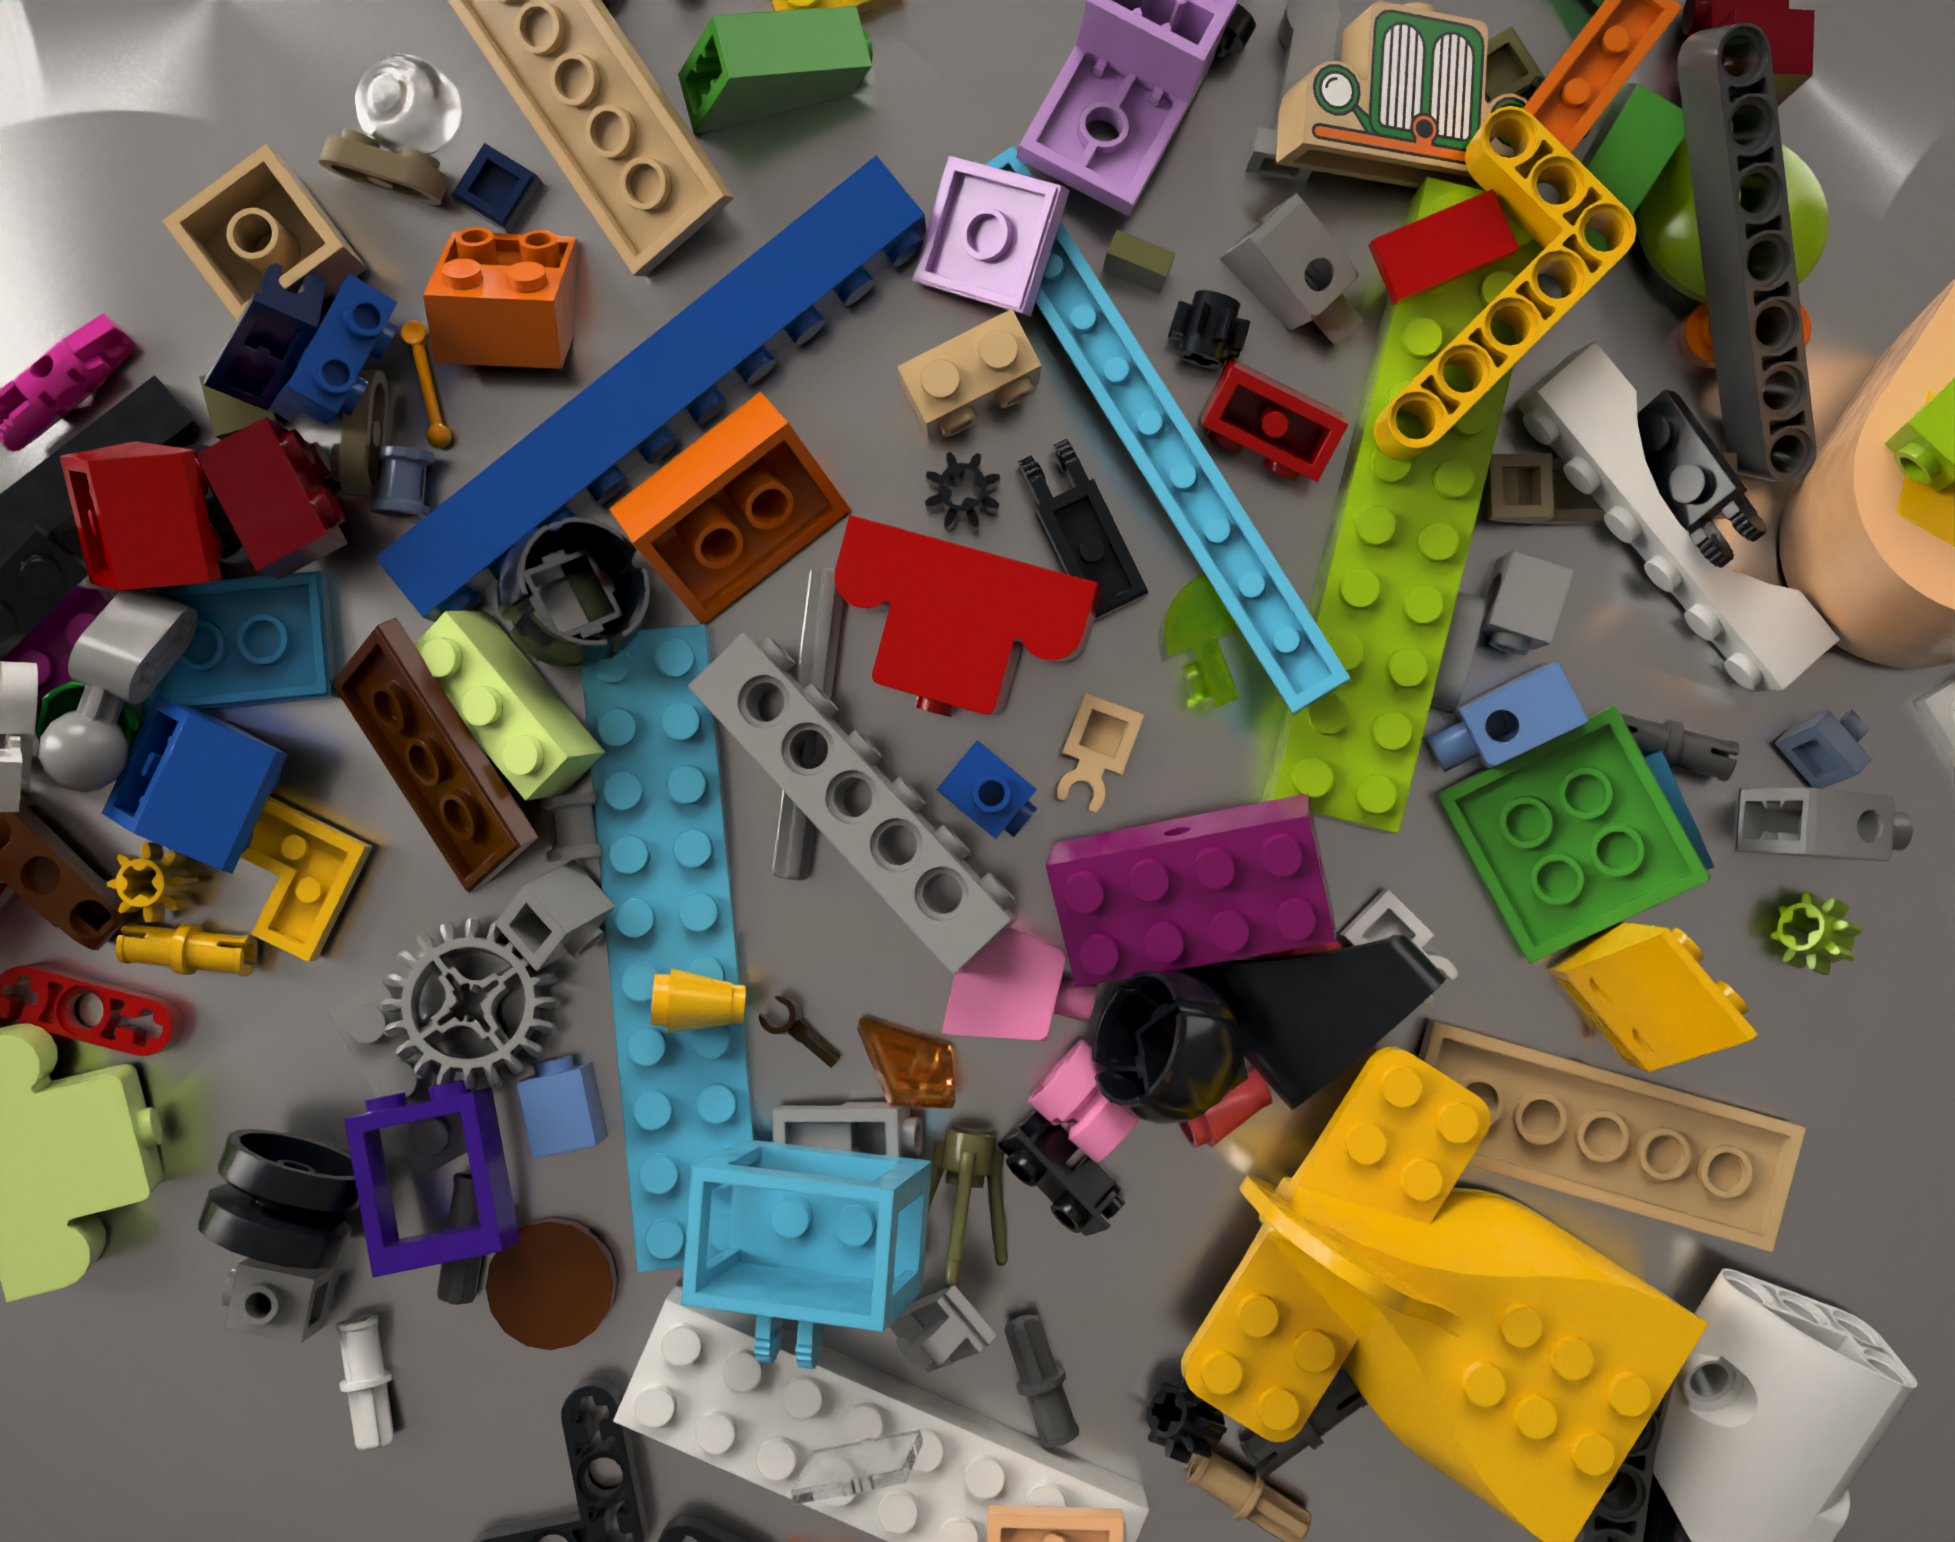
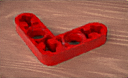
M29 964L15 966L0 974V1028L7 1026L6 1020L20 1017L19 1023H32V1025L43 1028L51 1036L56 1034L135 1056H150L167 1051L179 1042L184 1032V1018L181 1010L173 1001L162 996L45 965ZM30 982V990L39 993L37 1003L25 1005V998L16 994L18 984ZM84 992L95 994L103 1005V1016L100 1022L93 1028L80 1024L74 1013V1004L77 998ZM154 1011L153 1022L162 1026L161 1035L149 1037L146 1041L147 1030L131 1024L118 1026L122 1016L139 1018L151 1015Z

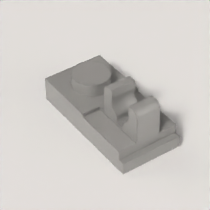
M955 1285L912 1302L888 1326L898 1337L896 1344L903 1356L915 1366L925 1369L927 1373L980 1353L997 1337L996 1333Z

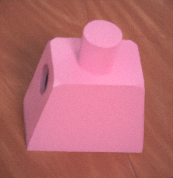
M1011 926L962 973L955 974L941 1033L958 1036L1046 1041L1053 1014L1086 1022L1090 1021L1098 985L1094 984L1076 988L1074 979L1062 976L1067 956L1065 949Z

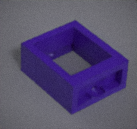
M464 1080L428 1087L431 1100L407 1104L405 1092L365 1100L367 1113L344 1119L372 1278L500 1252L520 1241L491 1087L471 1092L470 1089L465 1088ZM460 1112L480 1222L399 1239L380 1129Z

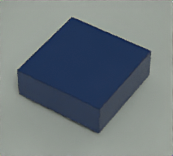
M484 143L451 196L458 204L505 233L510 234L542 184V181L535 173Z

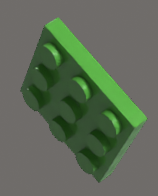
M1616 704L1589 716V722L1501 764L1486 768L1437 794L1529 964L1711 880L1706 867Z

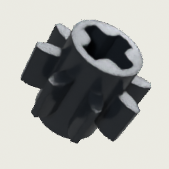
M1209 290L1196 291L1192 304L1179 301L1168 334V338L1181 341L1177 355L1189 363L1207 368H1222L1226 355L1238 358L1240 352L1243 351L1251 323L1249 320L1237 318L1241 306L1240 302L1228 295Z
M951 452L946 453L947 469L942 475L927 471L925 475L926 481L939 490V494L933 495L925 501L926 510L934 511L942 507L946 513L944 529L947 531L954 526L956 520H968L970 528L976 532L979 530L978 515L983 509L990 513H998L1000 504L994 498L986 496V491L1000 484V475L989 474L984 477L983 473L979 470L981 467V454L976 453L968 464L957 463L955 456ZM964 479L972 481L973 494L978 497L977 500L966 497L961 506L953 504L952 490L948 486L960 487Z
M1184 1378L1181 1381L1180 1387L1163 1381L1161 1383V1390L1153 1396L1149 1406L1146 1408L1148 1424L1152 1430L1147 1437L1148 1440L1165 1447V1457L1185 1464L1189 1462L1192 1453L1210 1458L1212 1456V1449L1220 1442L1223 1434L1227 1431L1223 1413L1197 1397L1189 1389Z

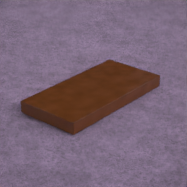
M394 618L377 625L332 681V685L464 889L471 893L493 879L538 838V835L437 679L431 674L427 664L398 619Z

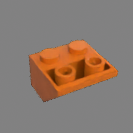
M472 227L461 231H452L423 294L434 362L562 369L574 334L578 258L577 237L556 236L553 232L546 230H534L524 234L493 233L491 230L482 227Z

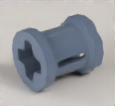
M404 446L376 447L375 458L381 461L378 499L371 501L370 511L375 514L396 518H425L430 512V508L424 505L427 467L434 464V454L426 450Z

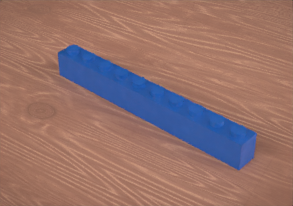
M874 156L378 554L375 559L423 618L436 622L445 611H472L480 602L477 594L493 581H498L500 568L508 552L527 532L541 528L546 524L549 526L550 523L561 521L563 518L576 517L580 511L594 500L601 504L613 498L628 483L626 474L644 460L648 464H652L669 453L678 442L675 435L695 420L697 424H702L714 417L727 403V399L724 396L743 380L747 385H750L765 376L776 363L774 355L792 341L796 345H800L812 338L824 326L825 319L823 316L840 302L848 306L862 298L874 285L875 281L872 277L886 265L892 262L894 266H899L915 255L922 247L923 240L921 237L926 234L925 214L878 156Z

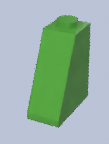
M856 6L713 15L678 73L693 133H706L850 95L872 68V42L869 34L862 30Z
M1627 83L1581 161L1629 210L1632 216L1686 134L1682 108L1640 84ZM1559 199L1556 205L1561 204V199ZM1585 229L1584 233L1588 244L1597 251L1607 252V242L1603 235L1594 229Z

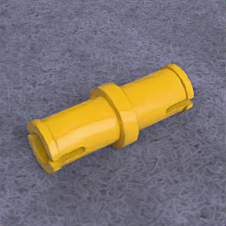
M126 922L120 930L123 934H132V937L118 935L116 939V956L121 963L169 966L176 974L193 975L197 970L249 976L254 968L252 965L244 964V961L256 963L258 956V943L253 935L239 936L203 932L202 927L196 924H181L177 929Z

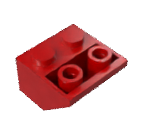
M134 441L60 456L91 584L120 591L210 583L222 580L218 562L222 557V543L217 530L209 520L205 496L208 494L209 489L208 478L196 459L194 450Z

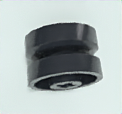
M240 1129L229 1133L218 1163V1173L228 1183L209 1190L198 1221V1230L217 1245L261 1262L303 1269L331 1268L340 1263L352 1232L349 1220L342 1213L352 1211L360 1206L351 1155L335 1147L282 1132Z

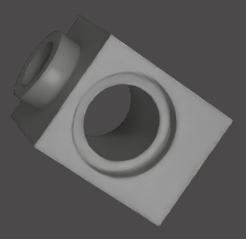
M1514 550L1498 558L1484 597L1485 608L1479 632L1492 636L1489 643L1491 646L1518 655H1527L1528 649L1534 650L1551 644L1575 570Z

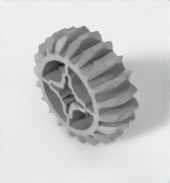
M477 917L467 918L465 937L458 938L453 923L444 921L440 924L444 943L438 946L427 933L421 932L416 936V939L426 954L420 960L405 950L400 951L397 955V959L402 964L412 969L407 979L397 974L389 973L386 975L385 983L403 991L401 999L387 998L380 1002V1009L382 1011L390 1013L401 1012L402 1020L386 1025L383 1028L384 1035L392 1038L407 1034L409 1040L400 1045L394 1052V1055L398 1060L404 1061L419 1052L422 1057L413 1070V1075L419 1079L425 1078L430 1074L435 1065H438L441 1068L437 1076L436 1086L453 1082L456 1072H462L465 1088L470 1089L472 1092L476 1090L478 1085V1072L485 1071L489 1086L492 1089L500 1088L503 1085V1081L498 1067L506 1063L515 1076H523L526 1073V1068L516 1056L523 1049L538 1059L542 1058L545 1054V1050L539 1044L530 1040L535 1030L545 1035H554L557 1030L555 1024L539 1019L541 1010L554 1011L561 1007L559 998L551 996L540 997V989L551 987L557 983L556 974L554 972H545L534 976L532 972L534 968L525 958L519 955L520 952L510 941L507 945L502 943L504 934L495 925L497 920L490 926L487 938L481 937V925ZM466 953H486L497 956L510 965L498 974L494 972L482 980H470L455 966L451 958ZM435 971L445 990V1001L442 1008L431 1017L432 1021L422 1027L419 1015L420 996L427 979ZM454 978L461 987L466 990L470 988V992L475 995L478 994L480 988L488 992L486 994L487 998L481 1002L480 1006L484 1012L482 1017L490 1026V1032L483 1023L477 1020L473 1022V1018L467 1014L463 1021L455 1018L456 1012L463 1006V1003L459 997L461 993L453 983ZM522 982L525 994L524 1014L517 1031L509 1040L497 1019V1008L500 1001L511 992L510 989ZM471 1028L479 1034L482 1040L486 1041L493 1053L479 1058L459 1059L443 1053L433 1044L445 1035L450 1036L461 1029Z

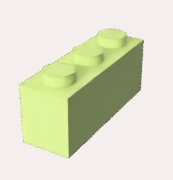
M445 611L414 644L431 674L437 679L477 743L525 801L565 794L605 753L602 747L487 611Z

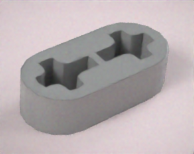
M1458 591L1430 705L1431 709L1452 714L1460 702L1483 619L1484 598Z

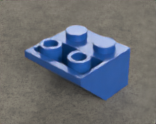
M156 695L128 754L127 765L118 776L101 814L133 834L216 869L233 874L241 854L246 851L251 843L254 826L268 796L278 785L281 768L288 754L220 718Z

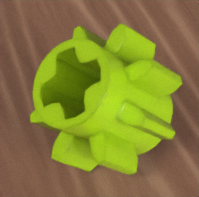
M1806 891L1803 892L1802 903H1797L1790 907H1779L1778 910L1781 916L1778 921L1777 931L1770 935L1771 939L1781 942L1789 948L1785 952L1782 961L1799 969L1808 965L1812 971L1822 975H1829L1830 963H1836L1843 959L1848 961L1854 960L1851 952L1854 946V936L1863 932L1861 927L1843 919L1848 913L1850 907L1848 904L1833 897L1824 903L1821 897Z

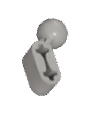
M146 588L120 590L82 633L71 652L68 663L70 678L86 685L76 711L67 712L52 721L40 737L38 757L46 775L62 788L87 793L101 790L118 778L127 765L129 751L126 737L121 726L117 724L124 702L127 701L134 705L142 703L190 645L197 627L198 614L196 609Z

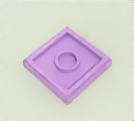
M949 156L912 281L1002 309H1013L1016 313L1031 317L1070 190L1058 184Z

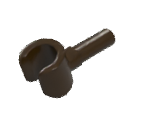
M775 996L780 1003L786 1005L789 1009V1020L783 1027H778L767 1015L759 1014V1021L764 1030L771 1034H789L798 1043L801 1042L827 1066L832 1068L841 1056L810 1030L811 1028L802 1021L803 1012L797 1001L789 997Z

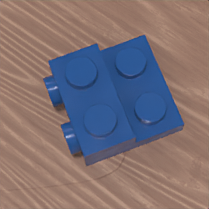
M349 273L326 303L321 312L319 327L269 410L290 422H293L303 412L325 425L337 415L339 410L350 415L368 384V381L358 376L368 356L371 355L380 360L398 329V326L388 321L398 302Z

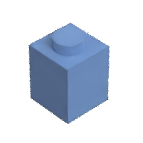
M572 1055L543 1060L533 1064L535 1074L517 1082L532 1160L593 1147L608 1137L593 1062L574 1066Z

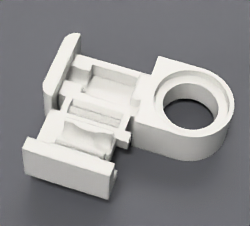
M0 661V734H6L5 749H0V812H19L21 788H30L31 785L30 774L38 696L37 663Z

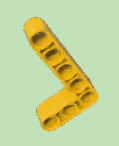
M1507 106L1498 108L1489 114L1466 147L1464 159L1466 168L1472 178L1486 192L1494 189L1501 207L1544 250L1380 413L1375 422L1374 437L1382 453L1391 459L1400 461L1415 459L1437 442L1628 252L1635 241L1637 229L1635 220L1629 210L1532 114L1523 108ZM1499 137L1508 141L1514 150L1515 157L1507 158L1497 154L1491 147L1489 138ZM1537 183H1547L1556 188L1560 194L1561 204H1550L1543 200L1538 193ZM1585 229H1594L1603 235L1607 242V252L1597 251L1588 244L1585 238ZM1539 274L1550 275L1557 280L1561 287V298H1551L1542 292L1537 280ZM1491 320H1501L1512 327L1516 337L1515 345H1504L1494 338L1490 328ZM1444 366H1457L1467 374L1470 383L1469 392H1457L1447 385L1443 376ZM1397 412H1412L1419 417L1424 429L1422 439H1410L1401 434L1396 424Z

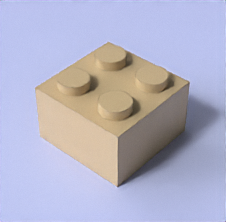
M267 143L161 220L236 321L239 320L254 292H259L261 278L272 264L277 263L281 265L282 275L279 282L284 289L291 293L299 294L298 290L308 273L326 280L323 300L338 289L349 273L356 277L366 269V266L295 171Z

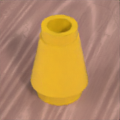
M671 968L670 974H654L650 1026L666 1027V1033L730 1024H743L746 987L745 985H735L731 982Z

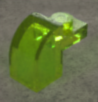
M1204 573L1186 584L1166 608L1159 627L1158 644L1162 662L1186 653L1190 664L1182 666V673L1188 690L1195 702L1204 699L1208 711H1211L1240 698L1218 640L1241 631Z

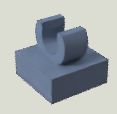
M1829 710L1788 728L1775 742L1776 746L1813 788L1822 789L1854 777L1872 760L1858 743L1867 734L1869 728L1853 710L1847 711L1839 721Z

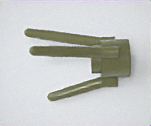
M946 1129L944 1143H934L929 1208L944 1170H947L945 1182L957 1185L944 1279L947 1287L956 1286L958 1282L971 1187L983 1188L985 1176H987L995 1262L999 1266H1004L1008 1260L1001 1178L1004 1152L995 1151L997 1137L994 1135L967 1130Z

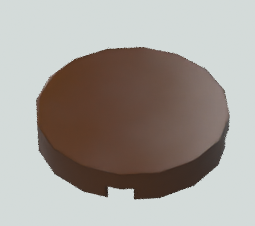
M555 1217L529 1222L519 1229V1242L503 1251L496 1252L489 1264L485 1288L490 1311L506 1334L528 1347L555 1350L576 1345L599 1327L613 1305L617 1274L611 1252L604 1242L601 1243L595 1235L590 1233L591 1230L578 1221Z

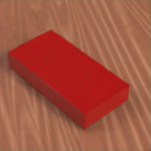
M1494 189L1372 239L1368 245L1393 305H1397L1511 257L1519 250V246Z

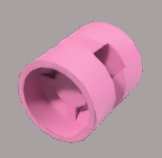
M1080 1040L1046 1074L1029 1097L1027 1103L1053 1126L1067 1123L1070 1126L1068 1139L1091 1160L1098 1163L1125 1139L1140 1119L1131 1116L1122 1107L1111 1103L1102 1095L1094 1077L1097 1073L1103 1072L1105 1067L1098 1062L1092 1061V1047L1084 1040Z

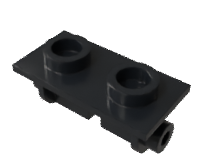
M1032 1111L1018 1126L1025 1135L1020 1131L1001 1140L997 1144L1008 1156L1006 1159L1007 1166L1019 1180L1031 1187L1036 1185L1052 1201L1053 1204L1050 1208L1053 1215L1070 1231L1074 1233L1081 1232L1084 1236L1107 1230L1111 1225L1101 1214L1108 1220L1125 1204V1201L1118 1194L1121 1187L1088 1156L1072 1171L1066 1165V1162L1079 1148L1068 1139L1069 1134L1060 1124L1053 1126L1038 1111Z

